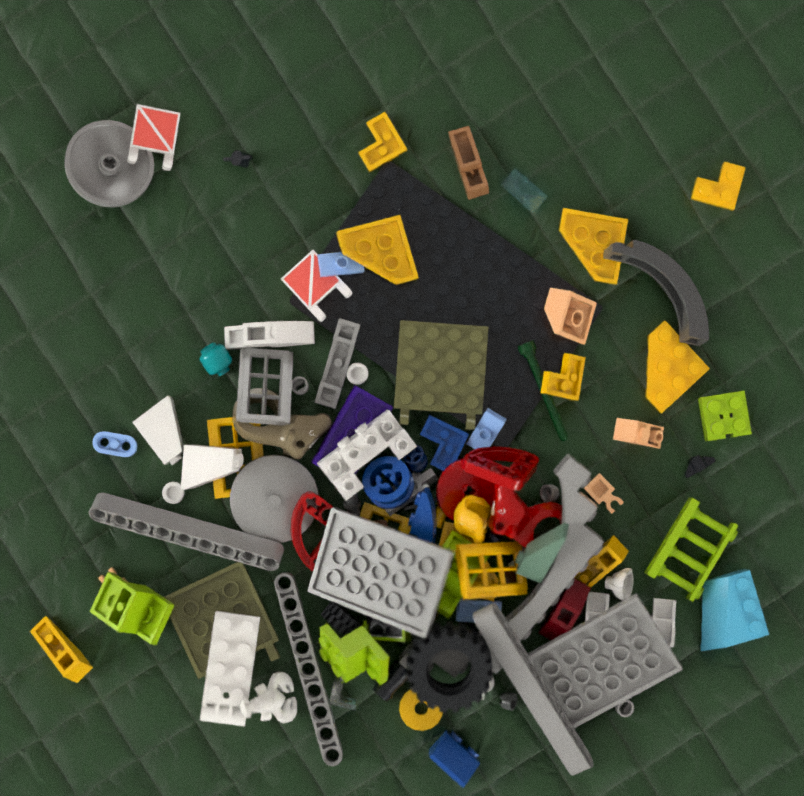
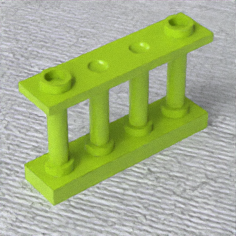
M689 497L644 573L654 579L656 576L662 575L688 591L686 599L693 602L694 599L698 600L704 591L702 586L728 542H733L737 536L738 531L736 529L738 525L730 522L728 527L699 511L698 505L700 502ZM695 518L722 534L717 546L688 530L689 527L686 525L689 520ZM679 537H684L711 553L705 565L677 549L675 544ZM668 556L670 558L672 556L700 573L694 584L665 568L664 562Z

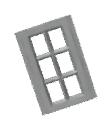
M258 348L240 349L236 421L290 425L293 352ZM252 357L264 358L263 374L251 373ZM269 359H281L280 375L268 374ZM251 377L263 378L262 394L250 393ZM268 378L280 379L279 395H267ZM250 398H262L261 415L249 414ZM266 399L279 400L278 416L266 415Z

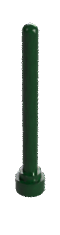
M534 340L517 347L520 355L523 354L524 358H527L541 392L543 374L535 356V349L537 347ZM541 393L559 439L566 441L568 435L552 396Z

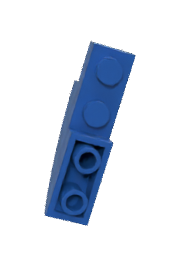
M425 487L422 493L418 492L414 505H417L416 513L411 514L408 525L411 526L410 534L435 544L437 534L436 509L431 490Z

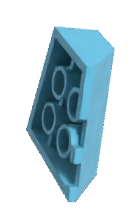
M741 569L705 581L702 586L704 591L702 593V637L700 651L726 648L769 635L750 570Z

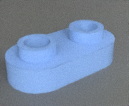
M106 431L97 433L92 442L97 452L120 457H131L138 448L137 441L132 436ZM104 438L109 441L106 447L101 443ZM125 442L130 444V449L127 451L123 448Z

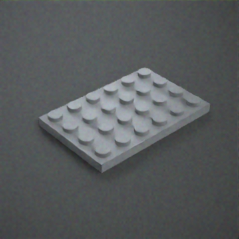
M332 507L307 592L420 637L428 638L427 635L431 631L454 551L342 509Z
M637 593L528 653L574 728L683 670L681 663Z

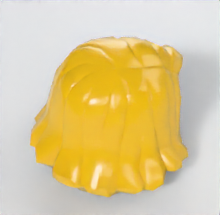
M469 495L455 509V529L460 534L472 538L474 544L483 543L486 538L487 521L490 515V505L483 498Z

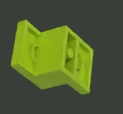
M454 530L449 534L442 546L454 551L437 608V612L446 618L451 616L463 597L461 595L455 555L456 545L473 544ZM478 556L466 557L468 569H479ZM484 556L485 563L489 556ZM479 573L469 574L470 586H472Z
M107 572L90 612L117 632L137 634L149 644L157 645L174 608V604L146 585L128 583L115 573Z
M328 623L320 627L319 654L325 662H329L337 677H341L347 683L367 670L371 679H376L380 685L388 681L389 656L363 626L341 639Z

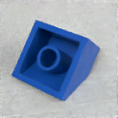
M446 730L430 747L429 757L463 788L480 765L479 754L470 746L466 748L462 745V738L454 731L450 734Z

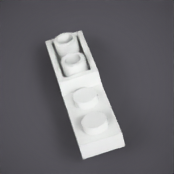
M313 321L254 322L224 327L225 348L227 350L315 344Z

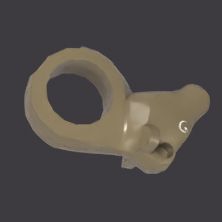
M263 388L251 389L250 393L262 394ZM267 389V395H278L276 392ZM250 398L249 405L262 403V398ZM266 399V405L273 410L275 416H278L279 400ZM237 401L233 407L232 422L235 430L242 438L259 444L281 447L283 449V456L289 457L290 455L294 459H301L321 436L329 432L332 426L330 417L325 413H319L313 416L290 414V425L269 424L264 427H257L249 423L236 421Z

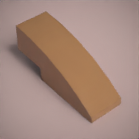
M466 126L449 131L448 135L468 200L489 194L488 183L470 127Z

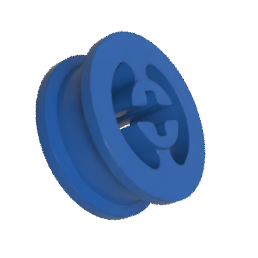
M384 456L374 460L367 466L362 477V485L364 486L365 493L375 505L384 509H393L403 505L411 497L414 490V478L402 460L392 456ZM381 474H383L386 480H388L390 483H393V485L397 488L396 491H394L388 483H384V481L380 477Z

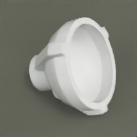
M625 568L614 573L613 576H607L605 580V588L612 590L615 596L622 601L631 597L634 583L632 569Z

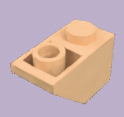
M617 418L613 440L660 449L664 427L636 420Z

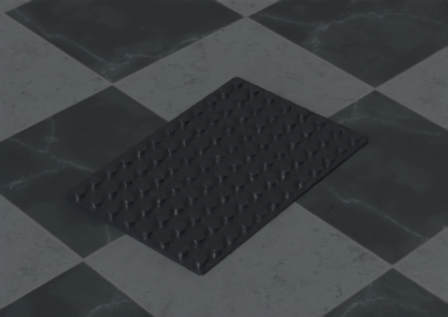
M389 161L382 166L338 231L400 215L419 278L395 285L364 267V273L339 275L338 277L351 289L352 295L349 298H345L335 288L317 305L326 315V319L322 322H319L295 294L291 297L290 304L333 334H335L339 318L361 324L354 348L395 377L397 372L400 320L487 326L488 340L482 415L475 416V428L487 408L493 410L507 419L493 444L499 447H508L542 398L528 360L524 358L523 354L520 355L517 346L534 340L537 347L535 349V356L544 375V371L559 373L564 353L572 354L579 344L554 333L544 310L550 288L571 291L592 301L594 300L402 168ZM337 234L334 235L322 254L342 252ZM598 303L596 304L591 325L602 311V306ZM449 413L466 425V414Z

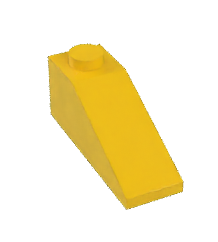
M614 535L602 544L603 548L596 556L592 555L588 560L587 568L582 573L578 572L574 578L592 587L623 562L629 551Z
M47 616L30 630L63 677L78 683L93 668L82 652Z

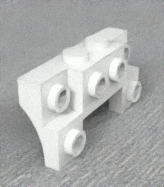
M389 410L384 411L369 424L363 423L355 429L356 433L349 438L347 436L337 443L338 447L317 462L318 466L346 501L364 488L354 472L389 447L396 458L400 460L417 447Z
M589 592L586 599L585 621L609 609L610 594ZM653 598L652 615L650 616L669 646L674 647L676 600Z

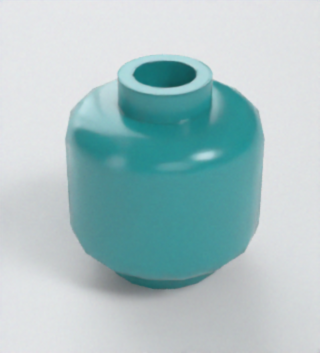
M213 342L200 351L201 356L199 360L208 374L222 376L230 370L228 366L232 362V357L223 344Z

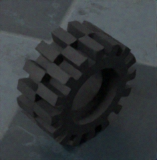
M332 601L321 613V616L344 636L363 626L345 609Z

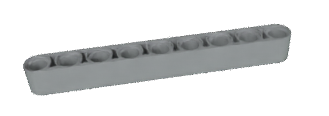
M107 493L97 494L89 510V516L94 521L269 571L278 569L284 553L283 545L276 541Z
M282 572L275 578L274 585L323 761L329 766H336L341 762L343 756V748L295 577L289 572ZM285 576L290 579L291 585L289 588H282L280 586L279 580L281 577ZM286 599H295L297 607L293 610L288 609L285 606ZM297 619L302 622V630L295 631L292 629L291 622ZM305 641L309 645V650L300 652L297 648V643ZM305 663H312L315 671L308 674L304 672L303 665ZM312 684L318 685L321 688L320 694H311L309 686ZM317 706H324L327 714L318 716L315 713V708ZM325 727L330 728L333 732V735L329 738H325L321 734V730ZM330 749L337 750L339 753L338 758L330 759L327 756V751Z
M492 603L475 611L473 619L476 626L568 772L574 776L592 768L594 764L589 751L499 607Z

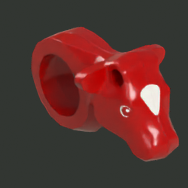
M498 484L494 485V498L490 505V517L487 521L491 532L506 535L516 540L525 548L528 543L534 540V529L542 519L556 517L561 524L562 505L546 502L528 507L515 490Z

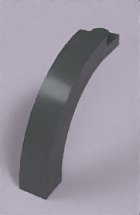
M632 240L626 246L624 243L615 242L604 250L603 259L637 267L649 274L661 285L669 296L677 314L679 342L700 346L709 341L708 318L702 298L689 275L676 261L656 247L637 240Z

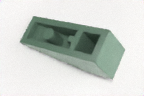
M563 523L528 543L523 552L519 551L515 563L518 564L516 574L541 583L566 540L569 524Z

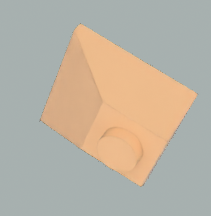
M550 288L544 310L554 333L585 345L597 303L571 291Z

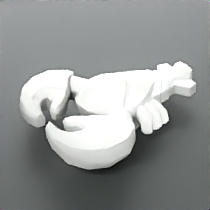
M284 672L273 673L267 688L263 683L255 687L258 696L254 697L250 702L247 698L241 700L240 709L241 713L244 714V718H250L252 712H261V721H270L273 714L281 723H288L293 721L297 714L296 698L291 697L285 700V696L281 693L294 692L292 679Z

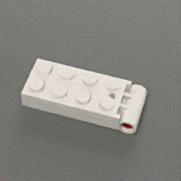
M215 611L200 721L245 727L246 718L241 713L240 705L242 704L241 700L247 698L249 701L260 616ZM228 692L229 697H224L223 693Z

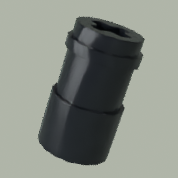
M395 659L388 668V681L382 685L376 682L373 691L388 702L394 697L393 695L400 686H403L407 681V669L399 663V660Z

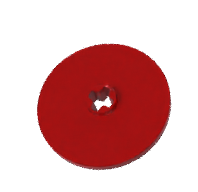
M464 458L450 464L443 471L437 483L436 497L441 511L453 521L457 505L468 496L464 494L467 486L472 488L469 495L483 498L489 505H491L494 498L495 483L465 472L462 469Z

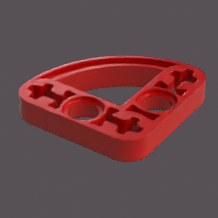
M499 446L482 447L472 450L464 456L462 469L467 473L505 488L521 490L537 470L539 458L532 453L515 448ZM493 460L508 461L514 463L510 467H506L504 465L493 462Z
M308 491L299 498L294 508L290 532L297 555L313 571L315 566L313 561L317 559L322 539L312 553L308 555L301 536L303 516L306 511L326 526L328 520H323L322 513L324 510L331 509L334 506L316 493ZM315 497L313 501L320 506L317 510L312 505L306 507L308 505L306 499Z

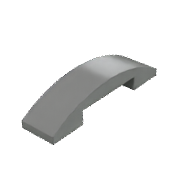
M339 318L315 403L336 409L361 324Z

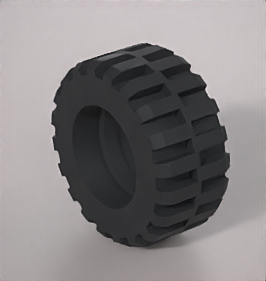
M446 621L444 626H440L439 622L433 624V628L427 635L428 638L416 636L413 640V645L408 650L406 662L407 680L410 683L412 693L417 694V699L421 703L426 701L427 707L432 710L436 706L439 707V712L446 713L447 709H453V713L460 712L459 708L465 707L467 710L472 707L473 701L478 703L483 699L482 693L488 692L490 688L489 682H492L493 664L485 639L482 636H478L475 629L472 627L467 629L466 624L460 622L458 626H455L453 621ZM444 650L459 651L469 658L471 663L470 672L465 678L456 683L447 684L439 682L428 671L429 661L434 655Z

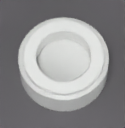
M353 363L348 367L346 375L352 384L361 385L366 382L369 373L364 364Z
M169 482L164 486L162 496L166 502L176 504L183 500L185 490L181 489L180 483Z

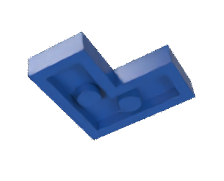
M429 415L420 433L421 436L439 444L430 465L443 471L457 460L469 436L468 433Z

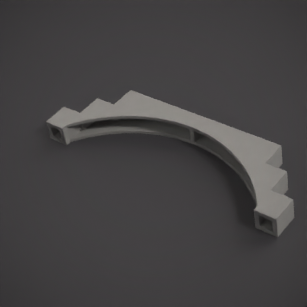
M569 453L554 469L555 474L559 477L562 491L561 524H569L566 540L542 582L536 585L531 594L516 609L505 616L519 641L528 638L532 632L531 628L533 625L540 623L544 619L545 611L550 605L553 607L559 601L560 593L564 589L567 590L571 587L578 572L582 573L587 568L588 560L592 555L596 556L603 548L602 544L604 541L602 537L585 524L586 521L590 522L595 517L597 506L578 490L580 487L584 488L591 479L589 477L591 473L588 468ZM478 631V632H477L478 636H482V637H483V635L481 634V632ZM413 640L399 655V663L406 669L408 650L413 645ZM486 642L491 653L492 672L497 674L501 670L502 665ZM444 650L431 658L428 664V671L430 673L434 667L433 663H436L455 678L459 673L463 674L466 671L470 660L459 651Z

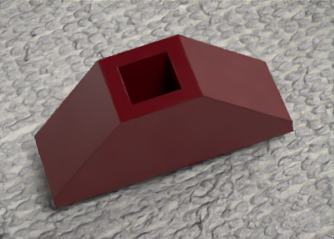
M574 578L575 580L571 587L567 590L564 589L560 594L559 601L551 609L538 633L549 640H553L570 631L583 609L591 589L590 586Z

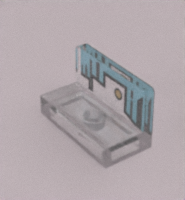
M336 676L329 704L356 710L358 699L341 696L344 681L341 677Z

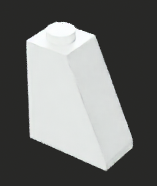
M166 396L132 423L163 464L168 465L170 463L174 465L183 458L181 454L184 451V445L174 400L171 396Z
M194 444L184 445L181 489H194L239 472L244 460L243 454H241L242 449Z

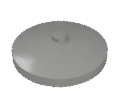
M102 120L82 127L72 137L66 149L64 166L69 183L82 198L103 207H120L132 203L146 191L154 172L153 154L151 151L139 149L136 163L130 164L127 162L132 127L118 121Z
M283 455L261 456L246 464L237 474L230 492V507L236 523L245 533L283 543L292 540L290 532L291 518L299 498L308 491L318 495V489L311 473L297 460ZM315 497L306 499L308 504L306 507L312 505L318 509V505L313 501ZM306 511L302 520L301 534L314 520V517Z

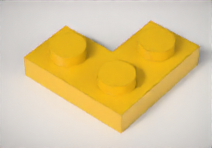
M386 112L366 122L377 141L358 152L369 173L407 151L405 144Z
M724 162L718 182L697 177L691 200L733 211L746 167Z
M564 353L560 374L544 371L541 393L579 401L586 357Z

